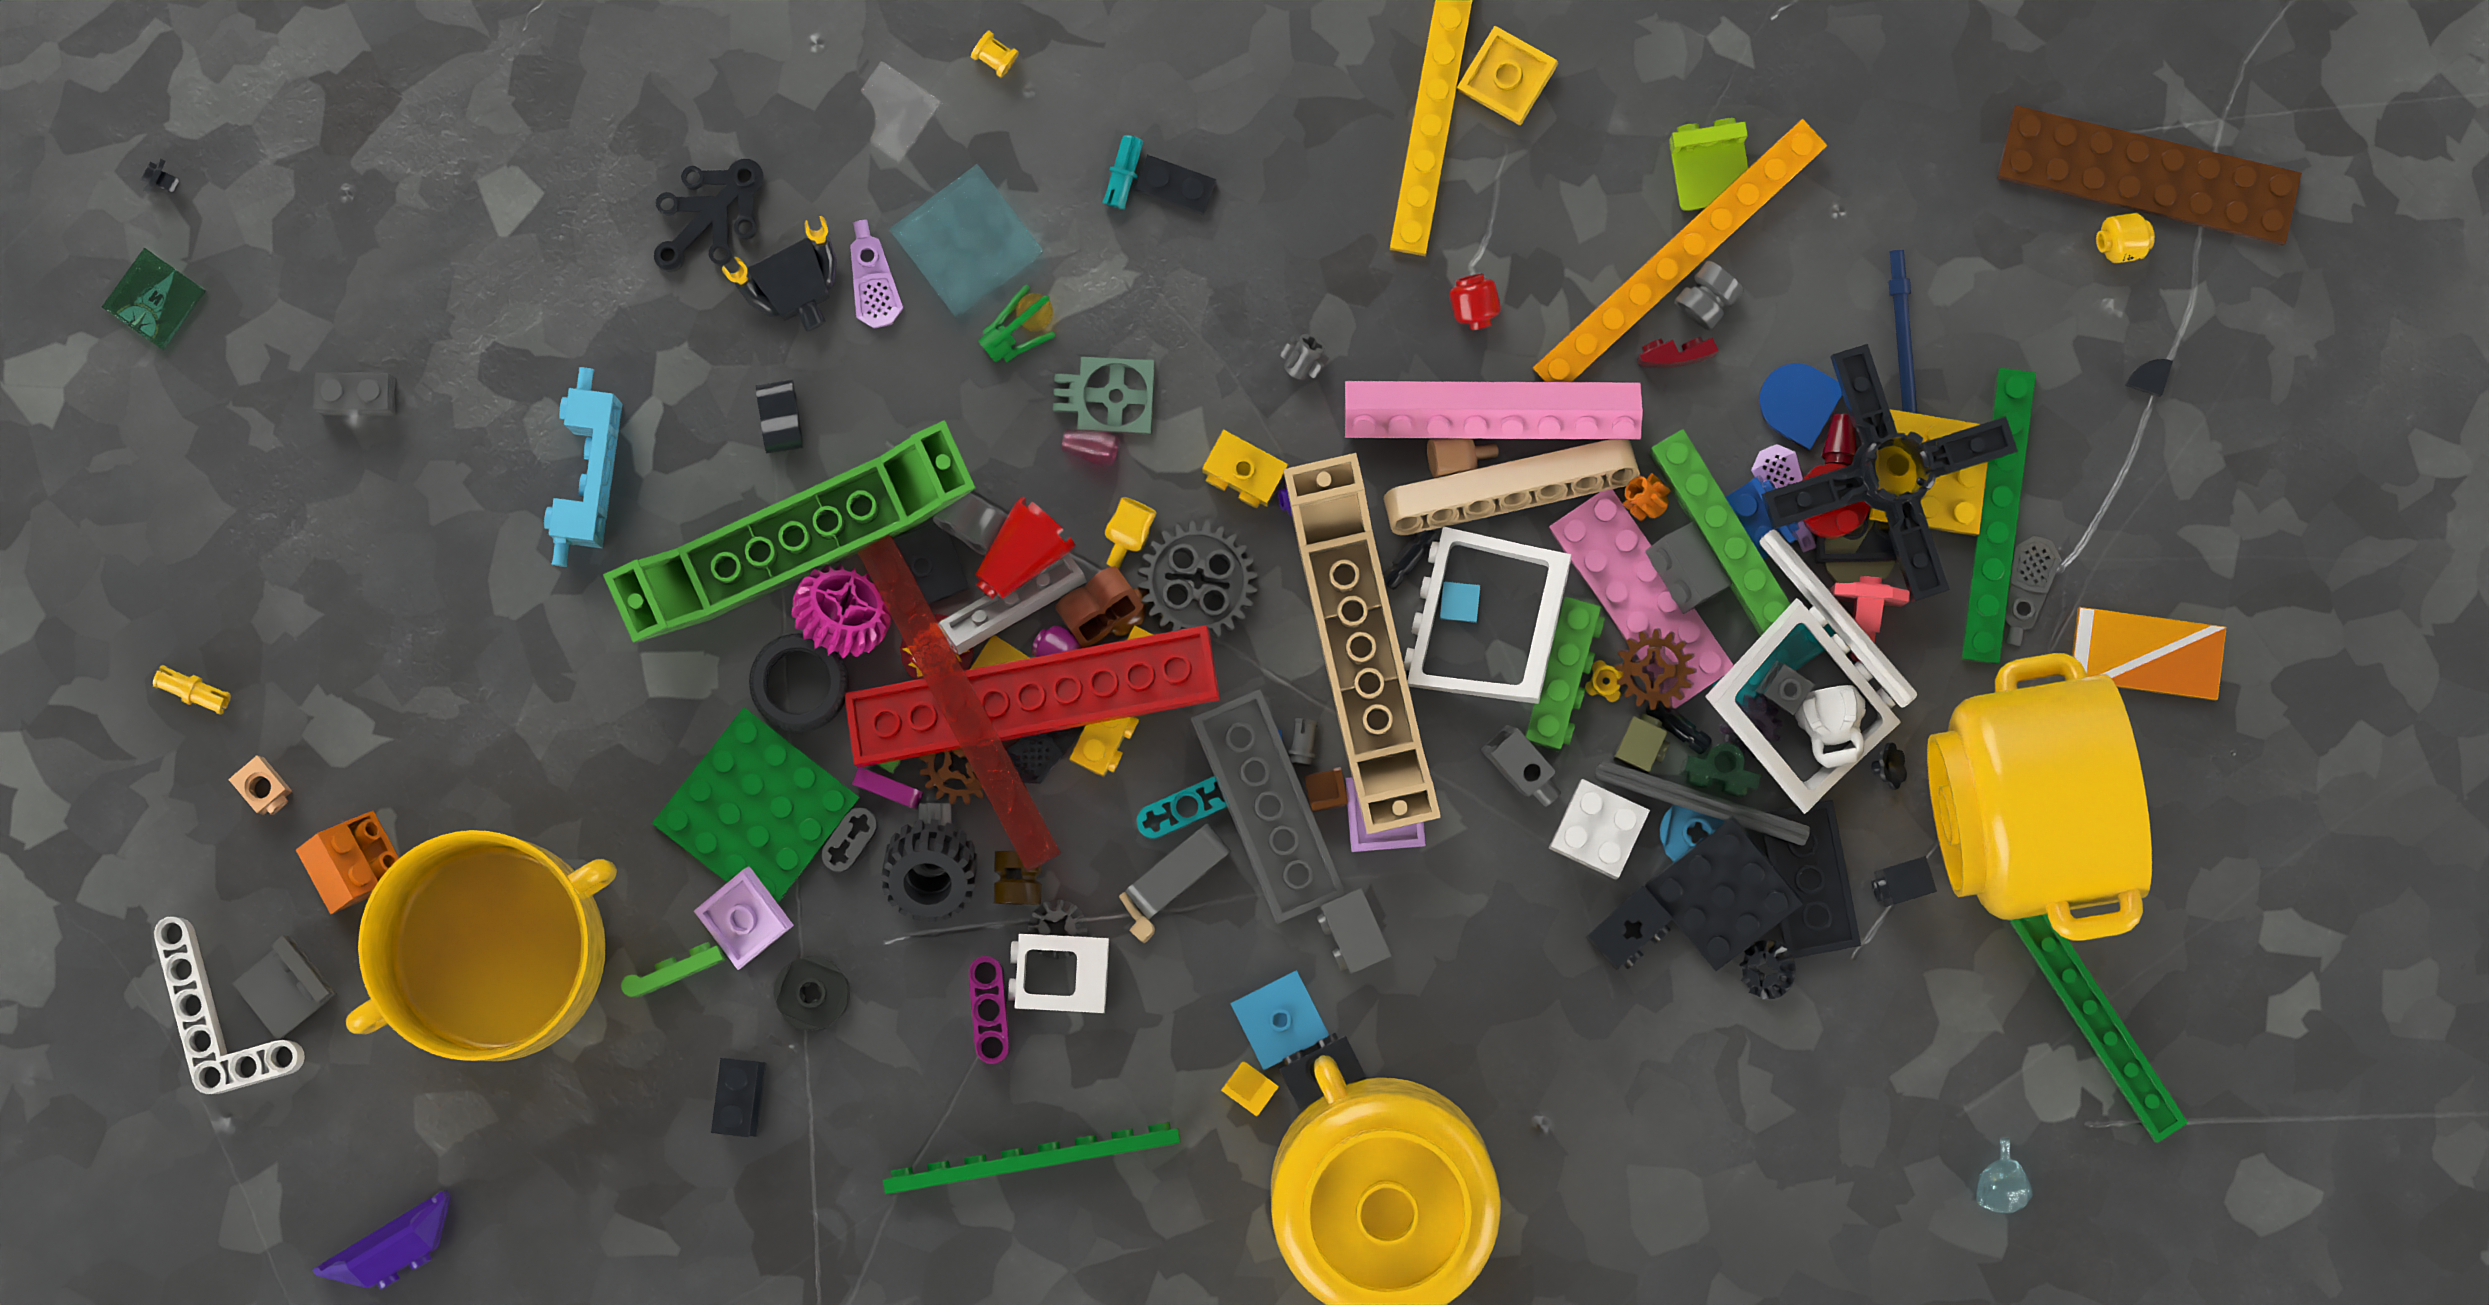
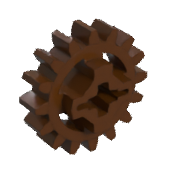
M1656 628L1652 633V637L1649 638L1648 633L1643 630L1639 632V642L1633 638L1626 640L1630 648L1629 651H1618V655L1624 659V663L1615 665L1614 669L1622 671L1624 677L1616 681L1617 685L1627 684L1629 688L1624 696L1627 698L1633 694L1637 695V706H1641L1646 700H1649L1651 710H1655L1659 705V701L1662 700L1665 707L1668 708L1672 706L1671 696L1682 700L1685 695L1681 688H1692L1694 685L1693 682L1687 679V675L1696 673L1697 668L1688 666L1687 661L1693 659L1695 655L1694 653L1684 654L1683 649L1687 642L1685 640L1677 644L1673 642L1675 633L1672 631L1663 638L1661 629ZM1649 645L1647 656L1642 660L1633 661L1636 653L1642 647ZM1665 647L1675 654L1678 662L1671 661L1665 654ZM1655 659L1658 666L1664 667V672L1658 674L1656 678H1654L1652 671L1647 670V666L1654 663ZM1633 676H1639L1646 684V691L1636 683ZM1669 677H1678L1675 685L1669 691L1662 693L1664 682Z
M994 743L977 745L968 750H950L962 760L968 757L969 762L965 766L970 779H967L958 770L953 773L951 772L954 762L950 751L943 752L945 754L944 764L937 772L935 770V762L938 753L920 756V760L928 763L927 768L920 770V775L930 776L931 778L926 783V788L929 790L937 786L939 789L936 793V798L940 800L948 794L951 805H955L958 797H962L964 803L970 805V795L973 794L983 799L984 795L981 789L984 786L990 789L994 788V784L989 780L990 775L1000 774L998 769L992 767L993 762L1000 760L999 755L989 754V750L992 749ZM984 758V772L978 781L974 775L976 764ZM951 780L962 781L967 789H951L944 784Z

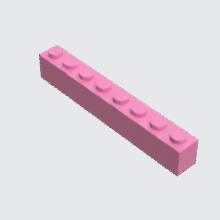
M1345 381V438L1641 439L1643 409L1640 383Z

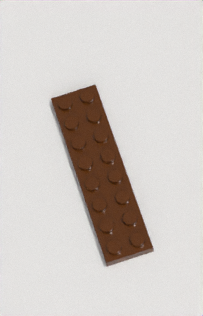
M2015 105L1997 178L2283 246L2287 241L2302 173Z

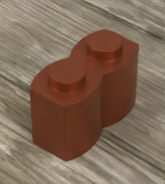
M1113 566L1097 573L1085 587L1075 589L1066 594L1056 604L1055 609L1081 647H1086L1105 637L1113 626L1121 625L1136 616L1142 609L1143 604L1118 568Z

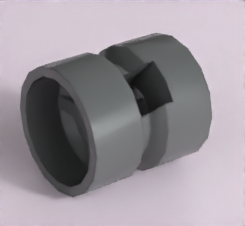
M1706 261L1694 276L1696 284L1694 286L1687 285L1674 301L1690 319L1704 329L1711 331L1724 316L1722 308L1724 306L1731 307L1744 292V289L1723 268L1711 261Z

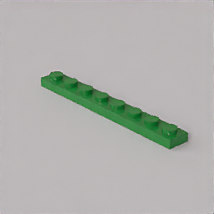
M1999 368L1997 370L1991 421L2007 417L2018 452L1989 461L1987 464L1979 535H1976L1961 660L1999 664L2036 372Z
M2048 914L2009 920L2153 1141L2159 1143L2188 1124V1121L2069 940L2061 937L2053 929Z
M1170 1122L1149 1125V1133L1134 1136L1132 1128L1111 1132L1112 1140L1097 1142L1096 1135L1074 1138L1075 1146L1060 1148L1059 1141L1037 1145L1038 1152L1024 1155L1023 1148L1001 1151L1002 1159L987 1161L986 1154L965 1157V1165L950 1168L948 1160L927 1164L928 1172L913 1174L912 1167L891 1170V1178L883 1179L885 1194L1178 1144L1181 1143L1179 1128L1171 1129Z

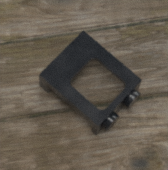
M720 1058L711 1133L740 1137L758 1136L766 1062Z

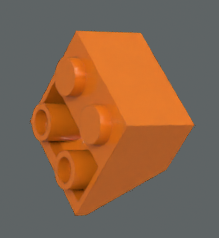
M373 810L315 834L296 849L330 914L353 906L370 897L381 877L399 859Z

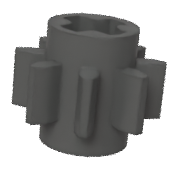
M1302 334L1300 338L1293 335L1280 353L1282 358L1287 359L1284 363L1285 370L1294 378L1301 380L1307 379L1309 375L1315 379L1329 360V357L1322 354L1325 350L1322 341L1310 334Z

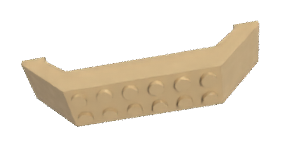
M1348 454L1283 469L1299 552L1347 760L1367 835L1441 818L1433 781L1421 743L1385 588L1357 454Z

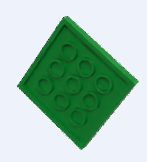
M743 707L652 824L727 883L743 869L750 866L778 904L826 844L844 817L855 807L861 798Z

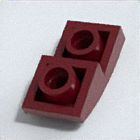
M1701 336L1681 345L1682 352H1678L1673 339L1664 343L1662 338L1642 347L1644 353L1639 354L1637 362L1640 367L1648 368L1681 367L1716 356L1719 350L1713 337L1706 341H1703Z

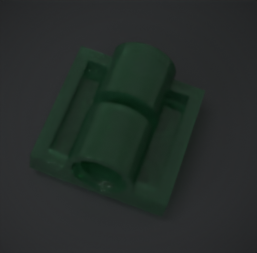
M1730 743L1716 745L1702 759L1692 756L1686 757L1682 760L1679 775L1687 777V784L1701 788H1707L1711 786V783L1723 786L1722 793L1740 798L1747 796V793L1751 794L1757 790L1761 778L1760 774L1743 770L1745 762L1743 753L1737 746ZM1716 755L1725 756L1730 761L1729 773H1722L1716 769L1714 764Z

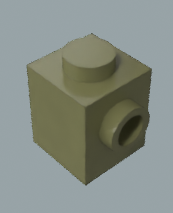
M1642 714L1640 719L1633 716L1613 759L1645 774L1649 773L1655 760L1660 763L1662 762L1670 745V742L1664 740L1667 731L1661 729L1662 722L1646 714Z

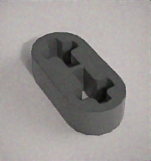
M864 808L851 810L829 838L822 850V860L828 869L835 872L849 870L872 840L877 831L878 822L869 810ZM866 815L868 817L866 824L870 827L867 833L860 831L852 840L849 836L855 826L851 823V820L854 817L861 819ZM847 840L851 843L845 851V855L849 858L845 864L839 861L836 865H833L831 863L833 856L829 853L833 847L840 849Z

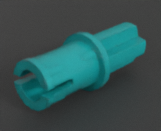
M1124 135L1122 137L1114 167H1109V171L1112 173L1102 201L1103 204L1125 210L1132 180L1137 179L1138 176L1135 174V169L1143 145V140L1131 135Z

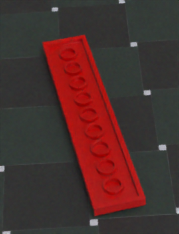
M1207 625L845 693L853 761L857 768L1220 700L1210 633Z

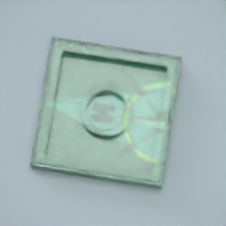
M144 248L102 305V308L164 350L206 290Z

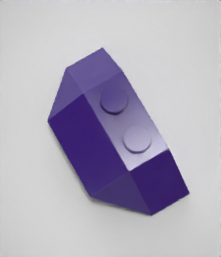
M446 1190L437 1193L312 1269L313 1272L319 1277L364 1288L378 1285L379 1289L382 1290L400 1279L397 1273L410 1265L412 1270H416L432 1260L429 1253L436 1250L439 1246L451 1199L449 1192Z

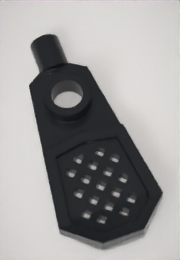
M1086 725L1071 728L1068 732L1058 730L1022 737L1006 749V771L1018 783L1041 784Z

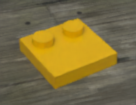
M1494 26L1458 84L1457 89L1462 94L1521 126L1558 66V61Z

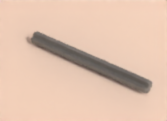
M1604 760L1599 762L1596 769L1595 778L1599 781L1726 821L1733 815L1742 827L1798 845H1805L1810 834V827Z

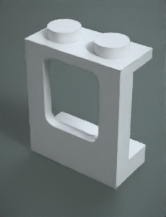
M1019 934V940L1012 941L1010 962L1017 964L1016 979H1009L1008 1001H1015L1016 1009L1105 1014L1109 939ZM1032 949L1074 952L1077 956L1076 989L1074 994L1071 996L1026 993L1027 952Z

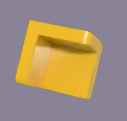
M1241 1062L1221 1091L1252 1114L1258 1116L1279 1086L1248 1063Z

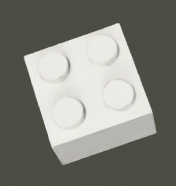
M1581 779L1549 849L1616 880L1624 868L1650 810Z

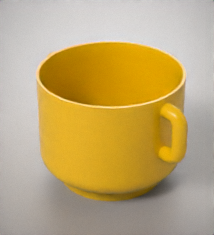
M2065 653L2021 658L2006 663L1998 671L1995 678V693L1977 695L1963 700L1955 708L1951 716L1948 732L1931 734L1928 738L1927 766L1933 816L1944 866L1952 889L1958 897L1977 894L1979 901L1986 910L2000 919L2014 920L2048 914L2053 929L2061 937L2071 941H2084L2126 933L2139 923L2143 914L2141 898H2145L2148 895L2151 885L2152 845L2149 813L2140 760L2129 717L2118 688L2111 677L2106 674L2087 677L2083 665L2075 657ZM2061 675L2065 678V681L2017 689V683L2020 681ZM2116 902H2119L2120 910L2117 912L2083 918H2074L2070 910Z
M469 830L453 832L427 840L401 856L386 871L375 886L366 904L359 931L358 953L362 978L371 999L354 1009L347 1016V1029L354 1034H369L389 1024L405 1040L418 1048L445 1058L468 1061L512 1060L528 1056L550 1046L576 1025L585 1014L599 987L605 962L606 944L602 918L592 895L605 888L615 879L617 874L615 865L605 859H596L574 871L561 858L540 846L490 831Z
M1320 1056L1314 1063V1072L1324 1096L1311 1103L1291 1124L1278 1148L1273 1164L1271 1212L1273 1229L1282 1257L1302 1286L1326 1305H1447L1462 1294L1480 1274L1491 1255L1498 1235L1501 1216L1500 1190L1497 1176L1483 1139L1465 1113L1437 1091L1415 1082L1396 1078L1362 1079L1346 1085L1334 1059L1330 1056Z

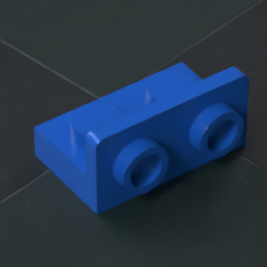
M1757 476L1725 498L1761 557L1765 560L1770 556L1760 546L1759 541L1773 529L1761 494L1777 488L1770 479L1764 481L1761 476ZM1797 522L1775 529L1788 544L1799 539L1795 532L1800 529Z

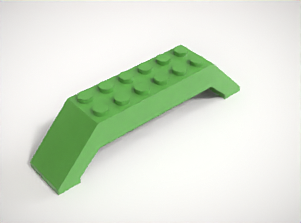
M944 420L911 435L910 438L880 457L683 546L640 560L636 559L603 574L633 643H637L712 620L803 579L805 576H809L814 569L820 571L826 564L829 566L834 565L876 544L907 532L976 488Z

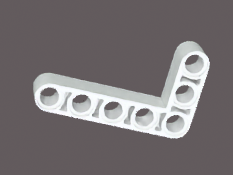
M166 917L160 920L155 927L154 938L195 1088L205 1094H220L298 1071L305 1059L304 1051L298 1043L290 1040L273 1041L227 1054L195 930L192 924L183 918ZM173 924H178L182 929V938L176 944L170 943L167 938V931ZM186 959L192 966V972L187 979L181 980L176 973V968L180 961ZM196 995L200 999L202 1007L198 1014L191 1016L186 1010V1002L191 996ZM202 1031H206L211 1038L210 1047L204 1052L197 1049L195 1045L196 1036ZM284 1046L288 1047L293 1055L292 1062L285 1068L281 1067L276 1059L277 1052ZM247 1057L253 1058L257 1066L256 1072L249 1078L242 1074L240 1067L242 1061ZM211 1067H215L221 1077L218 1085L213 1088L209 1087L205 1082V1073Z

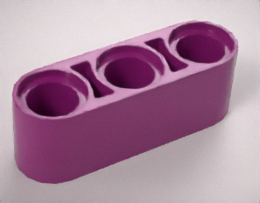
M982 956L972 962L968 974L975 1051L981 1061L987 1064H998L1003 1062L1010 1053L1004 971L999 961L992 957ZM982 963H991L996 968V977L991 983L982 984L977 979L976 970ZM989 999L996 1001L1000 1008L998 1017L992 1021L984 1020L979 1013L981 1004ZM992 1036L999 1038L1003 1044V1051L996 1058L987 1057L982 1049L984 1041Z

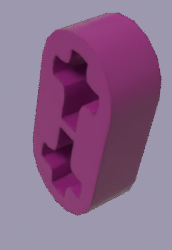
M863 768L857 769L852 785L915 810H917L923 796V792Z

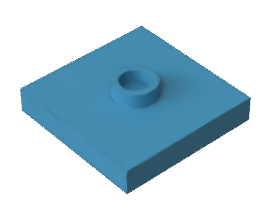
M1297 970L1230 1003L1263 1070L1283 1061L1282 1059L1293 1053L1315 1045L1319 1040L1329 1036Z

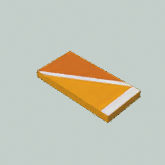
M2079 607L2077 609L2072 656L2083 665L2087 677L2106 674L2111 677L2117 688L2216 701L2219 694L2227 627Z

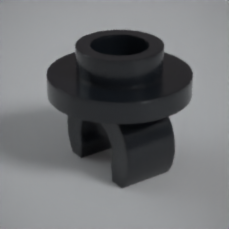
M160 158L157 164L150 161L140 180L146 183L143 191L149 193L155 184L161 189L173 193L179 179L161 171L166 162L165 160Z

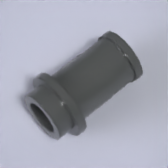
M1296 718L1292 748L1287 751V754L1293 765L1309 767L1312 760H1316L1313 748L1318 722L1306 719V722H1304L1303 718Z

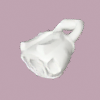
M1843 685L1809 692L1795 713V718L1798 726L1806 730L1811 737L1812 750L1816 760L1825 767L1831 768L1856 763L1863 754L1864 740L1859 727L1866 709L1865 699L1858 689L1852 685ZM1851 740L1855 748L1823 754L1824 745H1837Z

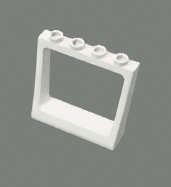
M1443 527L1440 542L1432 541L1428 562L1434 564L1432 577H1424L1421 587L1420 598L1426 599L1423 613L1416 612L1414 617L1412 634L1418 635L1415 649L1408 648L1405 656L1404 669L1409 670L1408 687L1539 704L1571 565V554ZM1455 545L1524 560L1549 568L1524 679L1519 685L1457 679L1423 673L1451 548Z
M1796 598L1705 697L1805 814L1836 782L1901 722L1891 711V708L1896 704L1882 688L1875 691L1868 683L1873 678L1870 672L1860 661L1853 665L1847 658L1846 654L1851 650L1838 634L1830 637L1823 629L1828 622L1814 606L1808 610ZM1798 623H1804L1877 712L1876 721L1861 733L1864 740V752L1856 763L1831 768L1824 766L1805 782L1797 777L1735 702V696ZM1853 742L1847 745L1843 750L1855 748Z

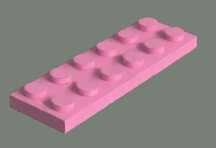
M1613 489L1599 492L1548 527L1563 551L1571 554L1572 564L1625 641L1633 638L1639 642V632L1643 630L1648 633L1650 638L1654 629L1660 628L1663 638L1672 631L1675 633L1673 642L1676 644L1684 640L1687 642L1683 652L1684 654L1694 653L1695 657L1687 662L1688 666L1697 668V672L1687 675V679L1693 682L1694 685L1692 688H1681L1685 695L1682 700L1671 696L1672 709H1676L1726 675L1734 666L1695 608L1683 614L1677 603L1672 599L1668 588L1645 553L1651 547V544ZM1649 645L1642 647L1636 653L1638 660H1642L1647 656ZM1665 647V654L1671 661L1678 662L1675 654ZM1655 659L1654 663L1647 666V670L1652 671L1654 678H1656L1658 674L1664 672V667L1658 666ZM1669 677L1664 682L1662 693L1669 691L1677 682L1678 677Z

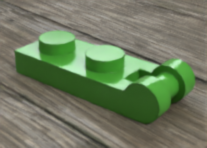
M707 942L690 949L691 957L677 962L676 958L672 957L655 964L656 972L644 977L633 974L627 975L622 980L621 988L627 996L641 997L726 961V958L720 946L711 948L710 943Z

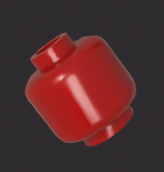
M1483 273L1455 280L1456 286L1449 292L1455 320L1460 324H1469L1471 330L1491 326V318L1496 317L1501 311L1495 282L1492 279L1485 278Z

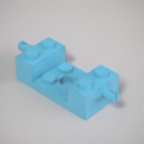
M579 367L577 388H569L568 397H562L559 416L560 419H565L564 425L573 434L592 436V438H586L584 446V459L589 460L587 474H581L579 482V496H584L583 502L553 498V506L547 507L545 512L544 528L549 529L548 535L553 538V543H555L551 565L567 567L570 545L603 548L622 402L612 393L591 391L594 369Z

